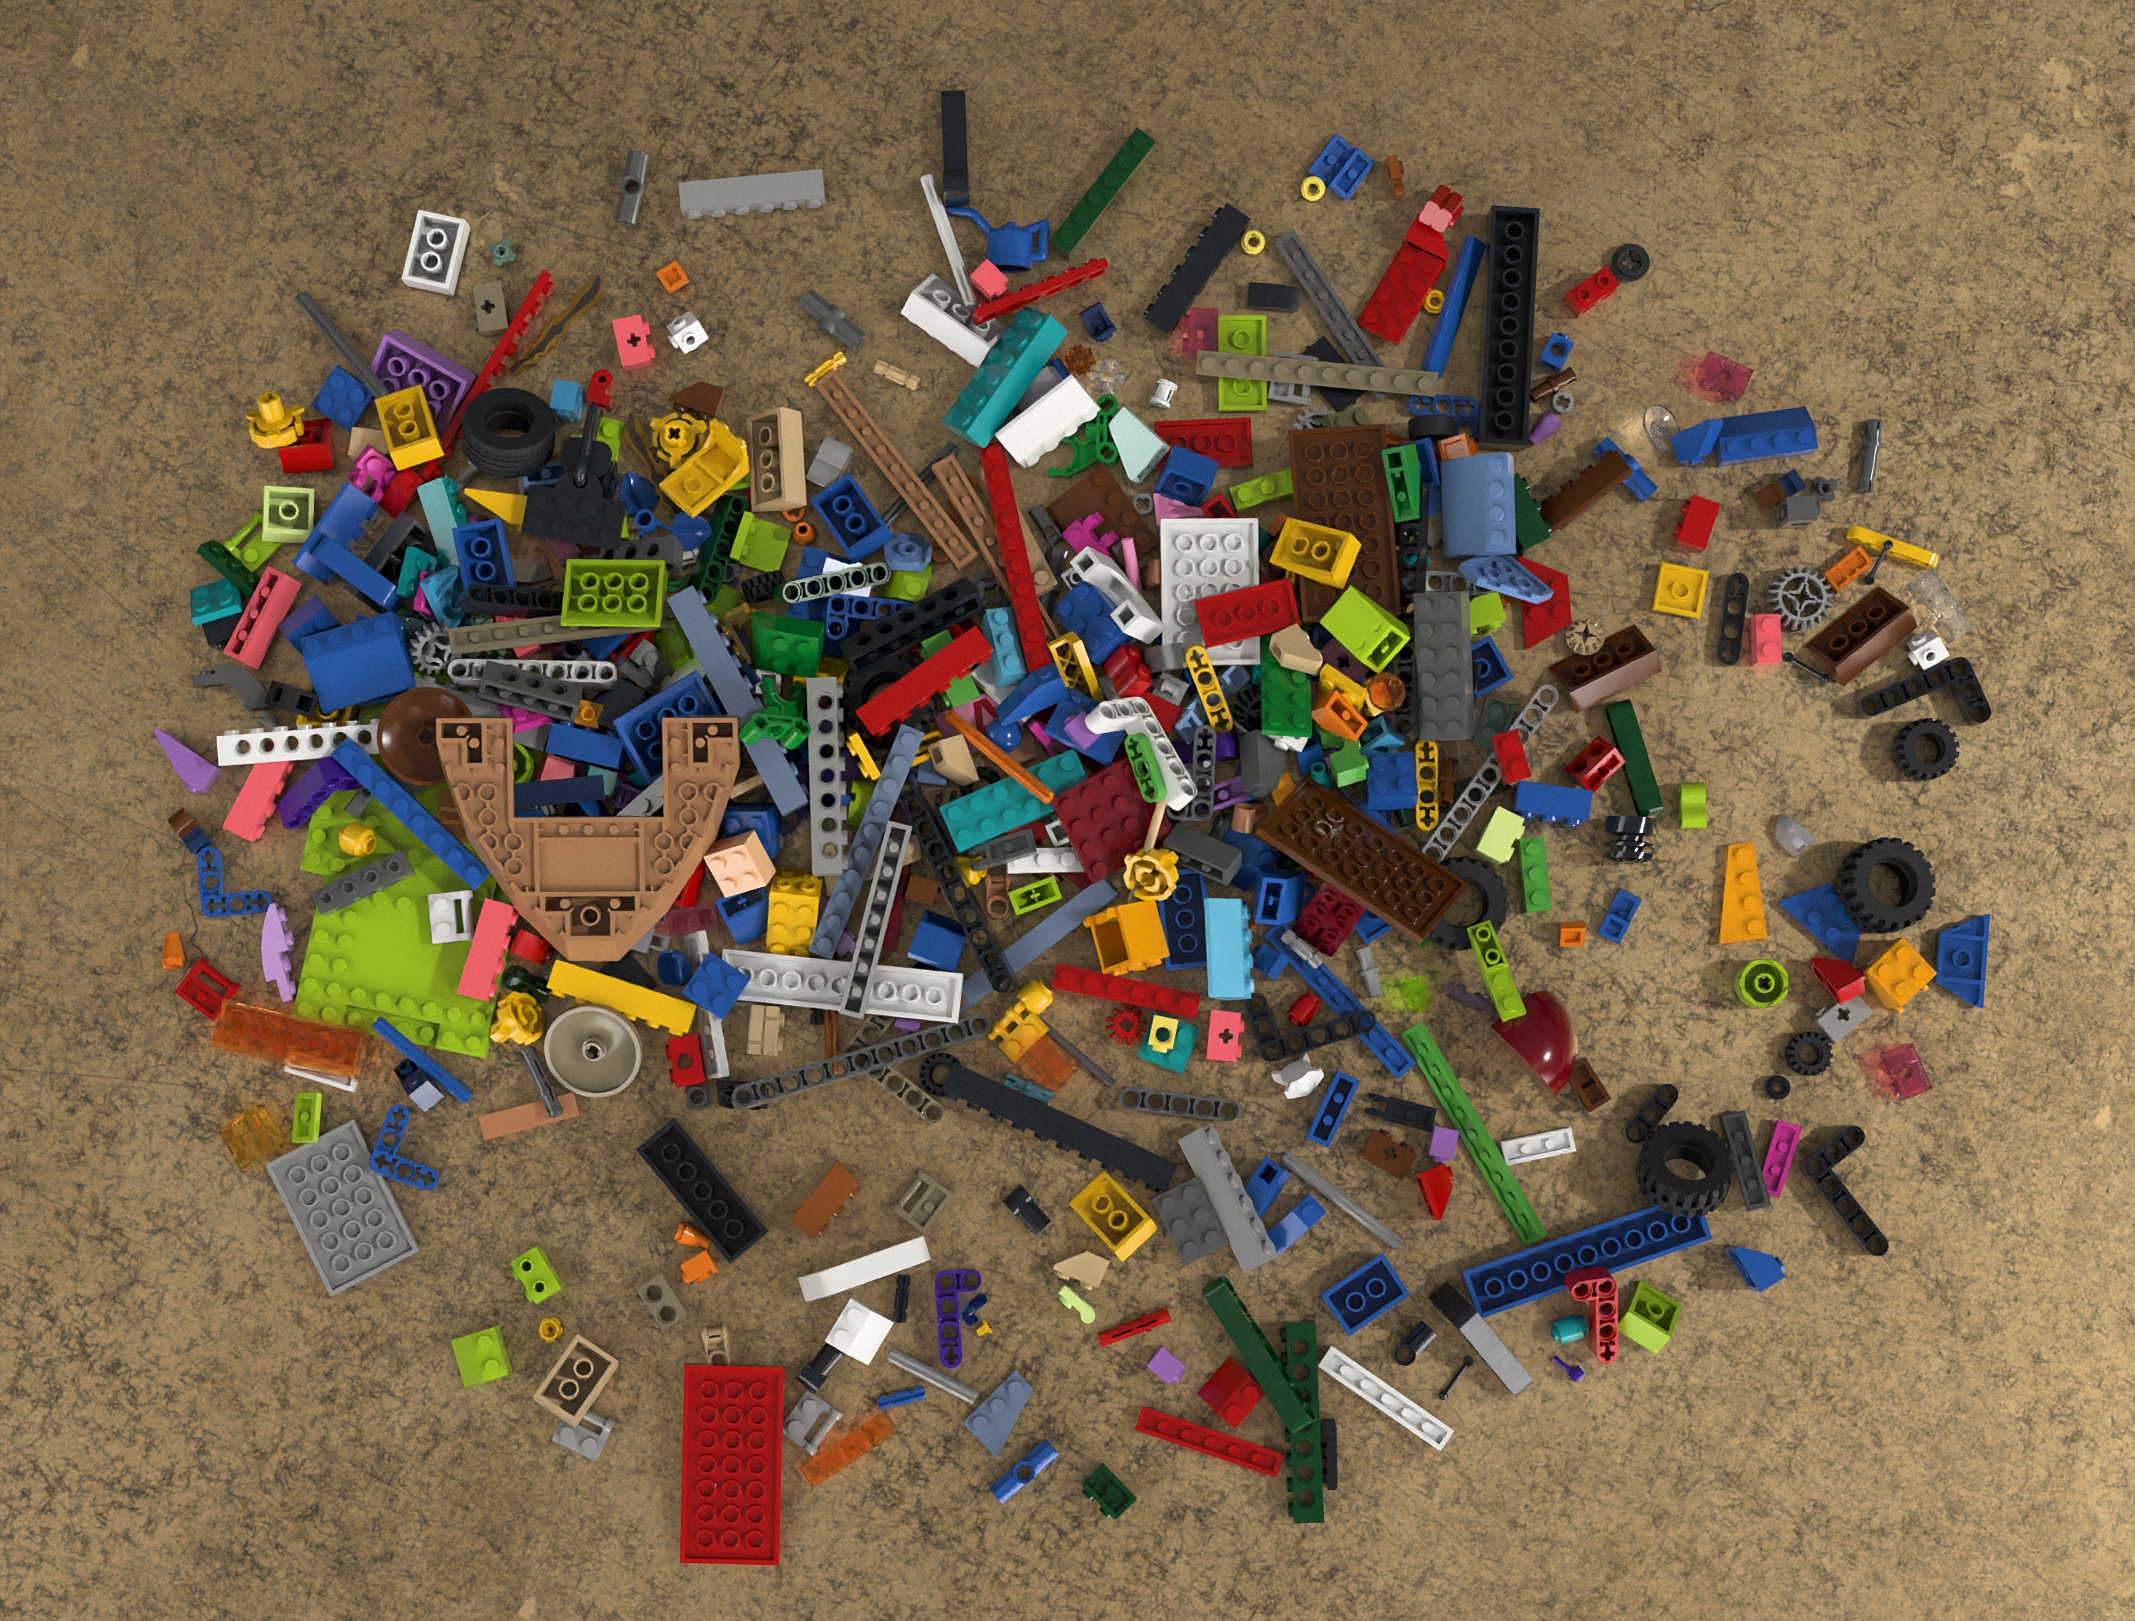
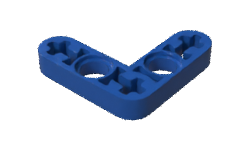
M1438 394L1435 397L1413 395L1410 398L1407 407L1411 415L1415 417L1425 415L1452 416L1455 419V436L1460 435V427L1468 426L1472 430V438L1474 437L1477 441L1478 403L1474 398ZM1419 399L1421 404L1429 405L1430 400H1433L1432 412H1428L1430 407H1422L1421 411H1417V407L1412 404H1415ZM1446 401L1449 404V411L1446 413L1439 412L1436 408L1437 402ZM1453 401H1457L1456 407H1463L1465 403H1469V407L1473 408V410H1470L1469 414H1465L1464 409H1457L1456 414H1453Z
M208 846L199 851L197 862L200 903L202 912L209 917H226L267 912L269 904L274 903L271 893L257 890L225 894L221 852L214 847ZM209 851L215 855V859L211 860V868H217V872H204V868L210 869L209 862L204 860V856H208ZM210 875L216 876L218 880L217 886L213 889L207 888L205 884L206 878ZM251 895L250 900H259L261 898L260 895H263V898L268 899V903H265L263 908L258 904L250 905L248 896ZM236 897H241L244 901V906L239 911H235L231 906L232 900ZM212 900L219 904L225 903L227 912H225V908L220 907L215 908L213 913L212 910L208 909V905L212 904Z
M394 1105L387 1112L369 1159V1167L374 1173L420 1190H432L439 1181L436 1170L396 1155L410 1114L405 1106ZM398 1110L402 1111L401 1115L405 1117L404 1120H400L396 1128H401L400 1132L394 1128H386L387 1123L390 1126L393 1125L395 1117L391 1116V1113H396ZM385 1133H393L396 1136V1143L393 1146H386L383 1143L382 1137ZM380 1156L385 1157L384 1162L392 1164V1159L396 1160L397 1162L393 1166L392 1174L387 1172L390 1167L382 1166L380 1169L376 1168L377 1163L373 1162L374 1159H379ZM401 1164H406L411 1169L410 1175L406 1178L400 1177L397 1174V1167ZM416 1168L420 1169L419 1175L425 1176L427 1173H430L431 1179L434 1182H430L425 1186L423 1179L417 1177L415 1182L411 1181V1179L415 1175Z

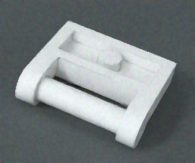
M472 890L428 895L432 944L473 940L475 932L471 906ZM455 900H461L464 933H458Z

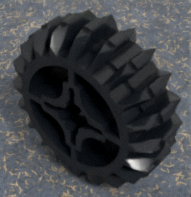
M1257 678L1256 684L1253 685L1248 682V689L1241 688V695L1236 696V703L1233 707L1235 720L1249 732L1256 729L1261 731V681ZM1248 712H1253L1254 715H1257V717L1255 718L1251 716L1250 714H1248Z

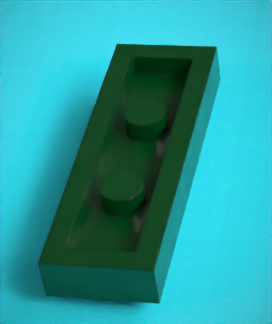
M211 540L201 544L196 552L251 599L261 578L248 570L242 561L232 556L221 543Z

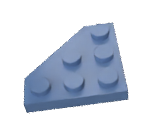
M1509 554L1478 556L1461 562L1458 571L1470 583L1535 604L1549 600L1554 593L1551 588Z

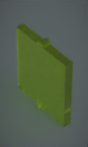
M678 621L656 635L663 650V655L666 657L672 672L694 659L687 642L688 639L685 637Z

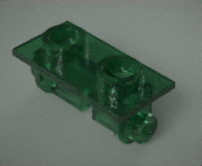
M513 964L504 972L505 976L502 983L505 984L506 988L522 993L525 987L528 989L527 993L535 998L538 1004H546L550 998L548 994L552 989L547 988L548 980L545 977L535 976L529 973L526 968Z

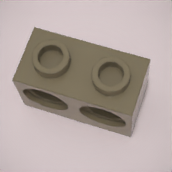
M664 1272L636 1289L639 1293L636 1295L637 1300L643 1308L648 1307L652 1314L649 1318L657 1329L660 1327L664 1331L690 1314ZM655 1285L659 1287L661 1294L658 1299H653L649 1296L648 1290L650 1286ZM664 1306H669L673 1309L674 1316L671 1320L663 1318L662 1309Z

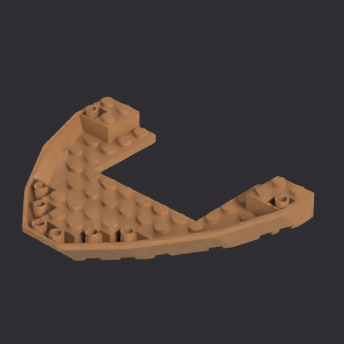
M491 715L439 716L436 718V743L441 767L467 840L518 913L568 961H619L668 912L717 837L740 766V737L738 735L740 715H689V717L662 718L664 816H515L513 717H491Z

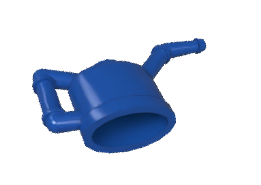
M946 207V214L970 217L988 236L986 259L1000 272H1028L1032 269V262L1046 261L1048 256V236L1050 233L1047 220H1041L1022 228L1016 225V222L1009 221L1007 224L1002 225L1001 228L994 229L983 218L979 210L965 207ZM1039 232L1038 251L1036 253L1032 252V234Z

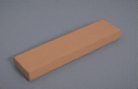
M571 1092L557 1096L564 1112L555 1118L549 1117L542 1100L479 1116L483 1140L580 1116L575 1093Z

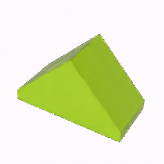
M1054 876L1008 892L1016 916L1040 909L1062 899Z

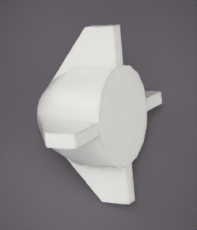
M1303 1052L1299 1060L1288 1064L1282 1071H1272L1271 1076L1275 1082L1286 1086L1284 1093L1288 1099L1309 1095L1322 1080L1324 1073L1321 1068H1312L1310 1058L1306 1052Z

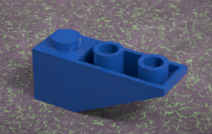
M1267 1156L1253 1173L1245 1188L1260 1219L1292 1176V1174Z

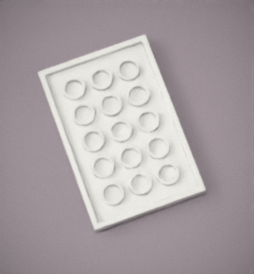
M1258 518L1160 519L1161 622L1166 627L1161 633L1162 645L1181 642L1185 644L1186 650L1189 645L1198 643L1205 648L1194 601L1259 585ZM1260 636L1206 649L1211 665H1260ZM1193 650V655L1189 658H1194L1197 666H1204L1200 660V655L1203 652L1198 653L1197 650Z

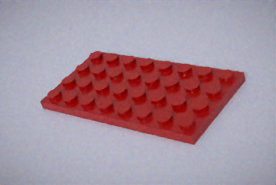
M685 1363L680 1563L780 1564L785 1366Z

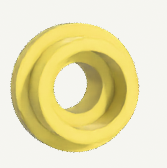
M1315 176L1306 178L1301 185L1302 195L1311 201L1320 199L1325 191L1323 181ZM1310 184L1317 186L1315 193L1309 192L1308 187Z
M1250 230L1242 236L1241 246L1246 253L1258 254L1263 250L1265 239L1259 231ZM1254 239L1257 241V245L1250 246L1248 241Z

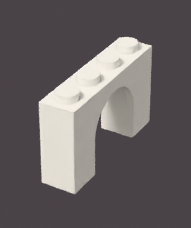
M1086 546L1070 561V564L1083 580L1098 587L1115 603L1117 608L1110 616L1124 633L1150 644L1166 629L1165 625L1112 558Z

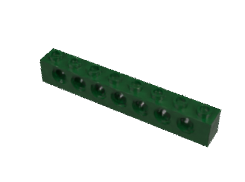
M1314 1320L1284 1321V1327H1280V1340L1285 1342V1352H1281V1363L1286 1367V1371L1297 1388L1307 1392L1306 1402L1315 1416L1313 1423L1296 1434L1291 1433L1287 1427H1284L1285 1442H1289L1290 1452H1285L1286 1467H1290L1291 1477L1286 1478L1287 1492L1292 1493V1502L1287 1504L1288 1517H1293L1294 1524L1324 1523L1316 1322ZM1296 1340H1302L1305 1343V1349L1301 1353H1294L1292 1351V1344ZM1297 1365H1303L1306 1368V1374L1302 1378L1293 1376V1369ZM1300 1440L1309 1442V1449L1305 1453H1299L1296 1450V1445ZM1302 1465L1310 1467V1474L1306 1478H1301L1297 1475V1470ZM1303 1490L1310 1491L1312 1495L1307 1503H1302L1298 1500V1495Z

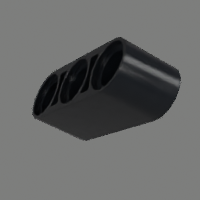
M1660 1084L1651 1091L1624 1124L1621 1134L1625 1141L1638 1144L1648 1137L1678 1099L1676 1087L1672 1084ZM1663 1088H1667L1671 1093L1670 1099L1666 1102L1660 1098V1092ZM1647 1107H1652L1655 1110V1117L1650 1121L1644 1115ZM1634 1125L1640 1130V1135L1637 1139H1632L1629 1136V1129Z

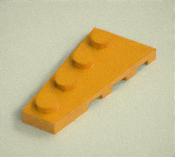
M1753 842L1727 845L1718 945L1768 938Z

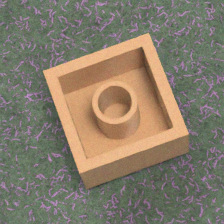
M755 830L713 842L707 853L703 856L725 898L766 886L776 872Z

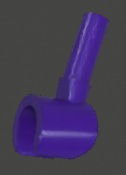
M1556 1355L1552 1359L1568 1374L1572 1381L1578 1382L1585 1377V1373L1578 1365L1571 1369L1569 1365Z

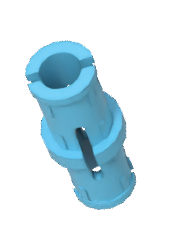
M1010 1071L1008 1072L1007 1079H1005L1003 1085L1048 1105L1050 1098L1041 1094L1051 1097L1053 1090L1033 1083L1034 1080L1032 1079L1026 1080Z

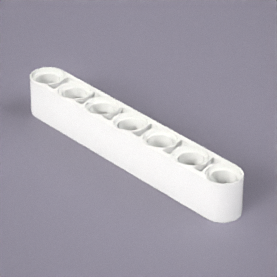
M455 659L448 665L447 669L453 684L460 688H479L480 674L483 672L487 660L530 672L538 671L540 672L539 674L553 677L556 672H563L564 675L558 679L583 685V690H613L619 678L615 665L606 661ZM459 670H466L463 676H455ZM582 672L589 673L584 679L577 678ZM609 672L613 674V676L610 679H602V676L605 673Z

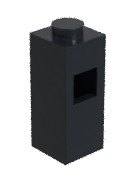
M272 680L264 703L311 719L319 695Z

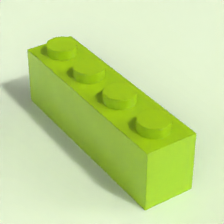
M1288 468L1230 487L1228 495L1234 512L1239 515L1293 497L1291 469Z

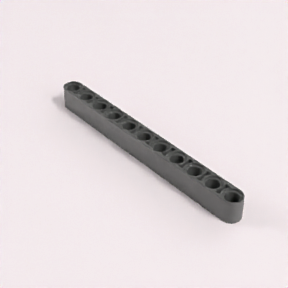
M983 1014L972 1015L959 1019L958 1023L949 1022L749 1082L734 1089L731 1103L736 1109L746 1110L978 1040L984 1037L990 1030V1020ZM980 1021L984 1025V1031L976 1032L972 1027V1023ZM957 1028L961 1032V1038H951L949 1029ZM934 1035L938 1040V1044L936 1046H929L926 1043V1036ZM904 1042L912 1043L915 1049L914 1052H904L902 1044ZM887 1049L890 1051L891 1059L887 1061L882 1060L879 1057V1050ZM857 1056L865 1057L868 1065L864 1068L858 1067L855 1063V1058ZM840 1063L843 1065L844 1073L841 1075L833 1073L831 1069L832 1064ZM811 1070L818 1071L821 1076L820 1081L812 1082L809 1080L808 1072ZM787 1077L794 1078L797 1082V1087L788 1089L784 1085V1079ZM764 1084L770 1085L773 1088V1094L771 1096L762 1095L760 1087ZM741 1091L746 1092L750 1098L749 1102L739 1103L736 1099V1094Z

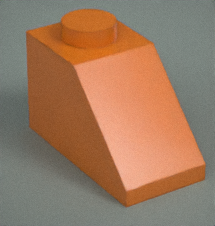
M1337 690L1319 694L1311 706L1312 718L1323 729L1350 741H1357L1368 725L1367 721Z

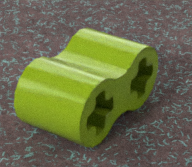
M1679 783V827L1681 829L1706 828L1705 783Z

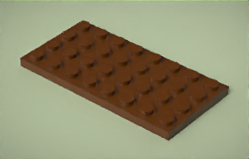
M1386 424L1288 430L1294 519L1351 533L1361 544L1343 589L1317 582L1299 574L1302 623L1319 622L1350 585L1394 617H1400L1401 607L1393 509L1381 450L1388 449Z
M1308 775L1265 819L1255 833L1419 945L1469 885V883Z

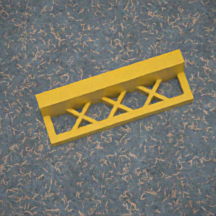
M1071 631L1047 643L1052 659L1062 676L1066 688L1074 689L1075 684L1079 683L1084 686L1083 695L1095 701H1105L1082 640ZM1067 643L1069 649L1065 657L1058 655L1055 648ZM1068 663L1074 664L1077 667L1073 677L1065 675Z

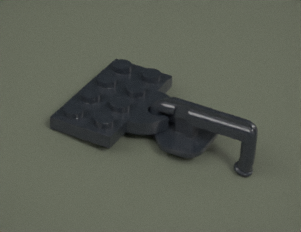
M595 403L588 405L582 438L571 437L564 443L561 463L567 472L557 480L555 487L548 488L529 485L521 533L619 551L627 502L603 498V487L598 478L609 471L612 450L605 442L594 440L597 421L603 417V410Z

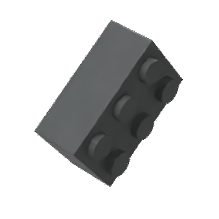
M1195 1176L1151 1198L1185 1266L1229 1244Z

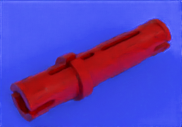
M1167 1307L1148 1315L1143 1313L1140 1315V1318L1103 1332H1098L1102 1348L1144 1331L1147 1333L1151 1332L1152 1328L1172 1322Z

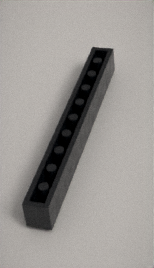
M952 1062L941 1089L945 1091V1097L956 1102L958 1098L968 1101L967 1107L980 1112L981 1108L990 1111L989 1117L1000 1122H1002L1003 1118L1012 1121L1011 1127L1022 1132L1028 1128L1035 1132L1033 1137L1047 1142L1048 1138L1057 1142L1055 1147L1069 1152L1072 1148L1080 1152L1078 1157L1088 1162H1092L1094 1158L1102 1162L1100 1167L1113 1173L1116 1168L1124 1172L1123 1177L1136 1183L1137 1179L1146 1182V1188L1158 1193L1160 1189L1167 1190L1178 1164L957 1063Z

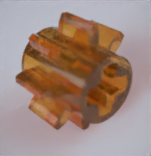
M1082 344L1073 348L1070 347L1069 355L1064 356L1069 372L1075 371L1079 376L1087 372L1090 373L1091 365L1096 364L1091 348L1085 349L1082 347Z

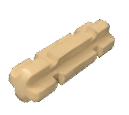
M878 360L874 367L876 374L881 376L884 374L886 375L885 378L902 386L906 384V387L911 390H916L919 385V377L913 374L910 376L908 375L909 372L892 364L888 366V363L883 360Z

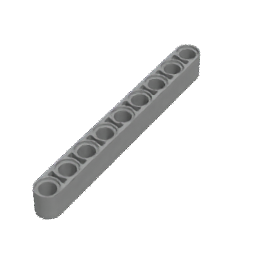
M1544 685L1538 688L1506 730L1508 732L1517 729L1522 733L1523 739L1521 743L1523 748L1557 702L1558 692L1555 687ZM1541 691L1550 693L1551 700L1549 703H1544L1540 699ZM1528 710L1536 713L1537 720L1535 723H1531L1526 719V712ZM1493 750L1420 849L1425 854L1429 847L1434 848L1437 851V858L1434 861L1437 863L1442 861L1501 779ZM1485 769L1493 771L1494 779L1492 782H1488L1483 778V771ZM1472 788L1477 789L1480 793V798L1477 802L1472 801L1468 796L1469 790ZM1457 808L1465 811L1466 818L1464 821L1456 820L1454 812ZM1442 828H1447L1451 831L1452 837L1449 841L1441 839L1440 831Z

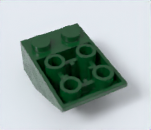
M1516 473L1514 475L1516 549L1521 557H1525L1548 545L1552 529L1547 520H1542L1539 514L1541 508L1538 501L1531 499L1528 493L1530 486L1526 478H1521L1519 473Z

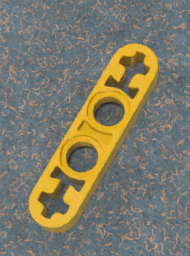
M1851 525L1846 535L1847 540L1882 552L1884 542L1890 540L1893 543V547L1888 549L1886 554L1921 567L1935 569L1939 556L1933 552L1863 527Z
M1191 644L1185 650L1186 661L1210 724L1217 733L1228 732L1233 726V720L1206 649L1201 644ZM1193 650H1197L1198 653L1203 652L1200 655V660L1204 666L1198 667L1195 659L1189 658L1193 655ZM1203 671L1209 672L1212 676L1211 680L1206 684L1198 681V675ZM1213 693L1219 695L1220 701L1217 705L1211 706L1207 704L1206 699L1208 695ZM1220 710L1223 719H1228L1225 721L1224 727H1221L1220 724L1215 725L1218 722L1215 711Z
M1419 740L1415 748V769L1418 787L1416 826L1421 832L1430 833L1436 829L1439 820L1437 803L1438 748L1434 740ZM1425 744L1428 745L1429 749H1433V751L1429 752L1428 762H1424V751L1419 750L1423 749ZM1426 767L1430 768L1434 774L1428 780L1421 778L1419 773L1421 769ZM1424 791H1429L1433 794L1434 800L1431 803H1424L1420 799V794ZM1434 808V811H1429V819L1434 820V822H1431L1430 826L1426 827L1425 823L1420 822V820H1424L1425 809Z

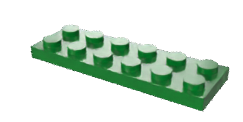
M1297 608L1301 622L1299 627L1309 636V623H1302L1301 608ZM1274 633L1261 635L1262 735L1311 738V676L1308 673L1282 667L1269 649L1271 637Z

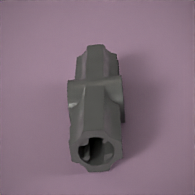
M640 151L628 152L624 177L620 182L621 192L615 216L616 223L630 227L636 226L641 199L644 196V183L650 158L648 154ZM629 185H638V189L635 192L629 193L626 191Z
M812 288L804 294L798 303L807 314L817 321V324L831 336H836L852 351L856 350L867 336L864 331L848 319V316L840 308L828 303Z
M1047 547L1044 558L1059 586L1038 597L1051 620L1054 614L1052 608L1055 606L1056 599L1060 595L1063 582L1060 575L1063 573L1067 551L1056 547Z

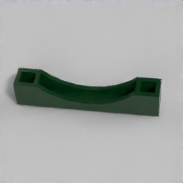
M1138 127L1134 130L1052 236L1050 247L1070 261L1115 196L1134 174L1142 168L1155 151L1156 141Z

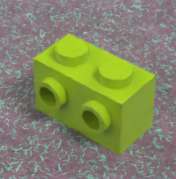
M539 1245L510 1262L513 1266L510 1270L517 1281L521 1280L526 1287L523 1291L530 1302L534 1301L535 1304L541 1303L565 1287Z

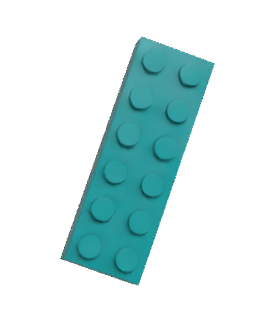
M1024 306L1017 313L1010 327L1004 331L997 345L989 352L987 359L981 367L975 371L974 377L960 392L956 402L947 410L941 422L959 438L985 449L1068 331L1051 315Z
M1075 749L1066 751L1026 769L1052 790L1054 795L1087 777ZM1012 776L939 807L959 854L984 844L983 842L996 839L1055 813L1050 802L1048 804L1042 802Z

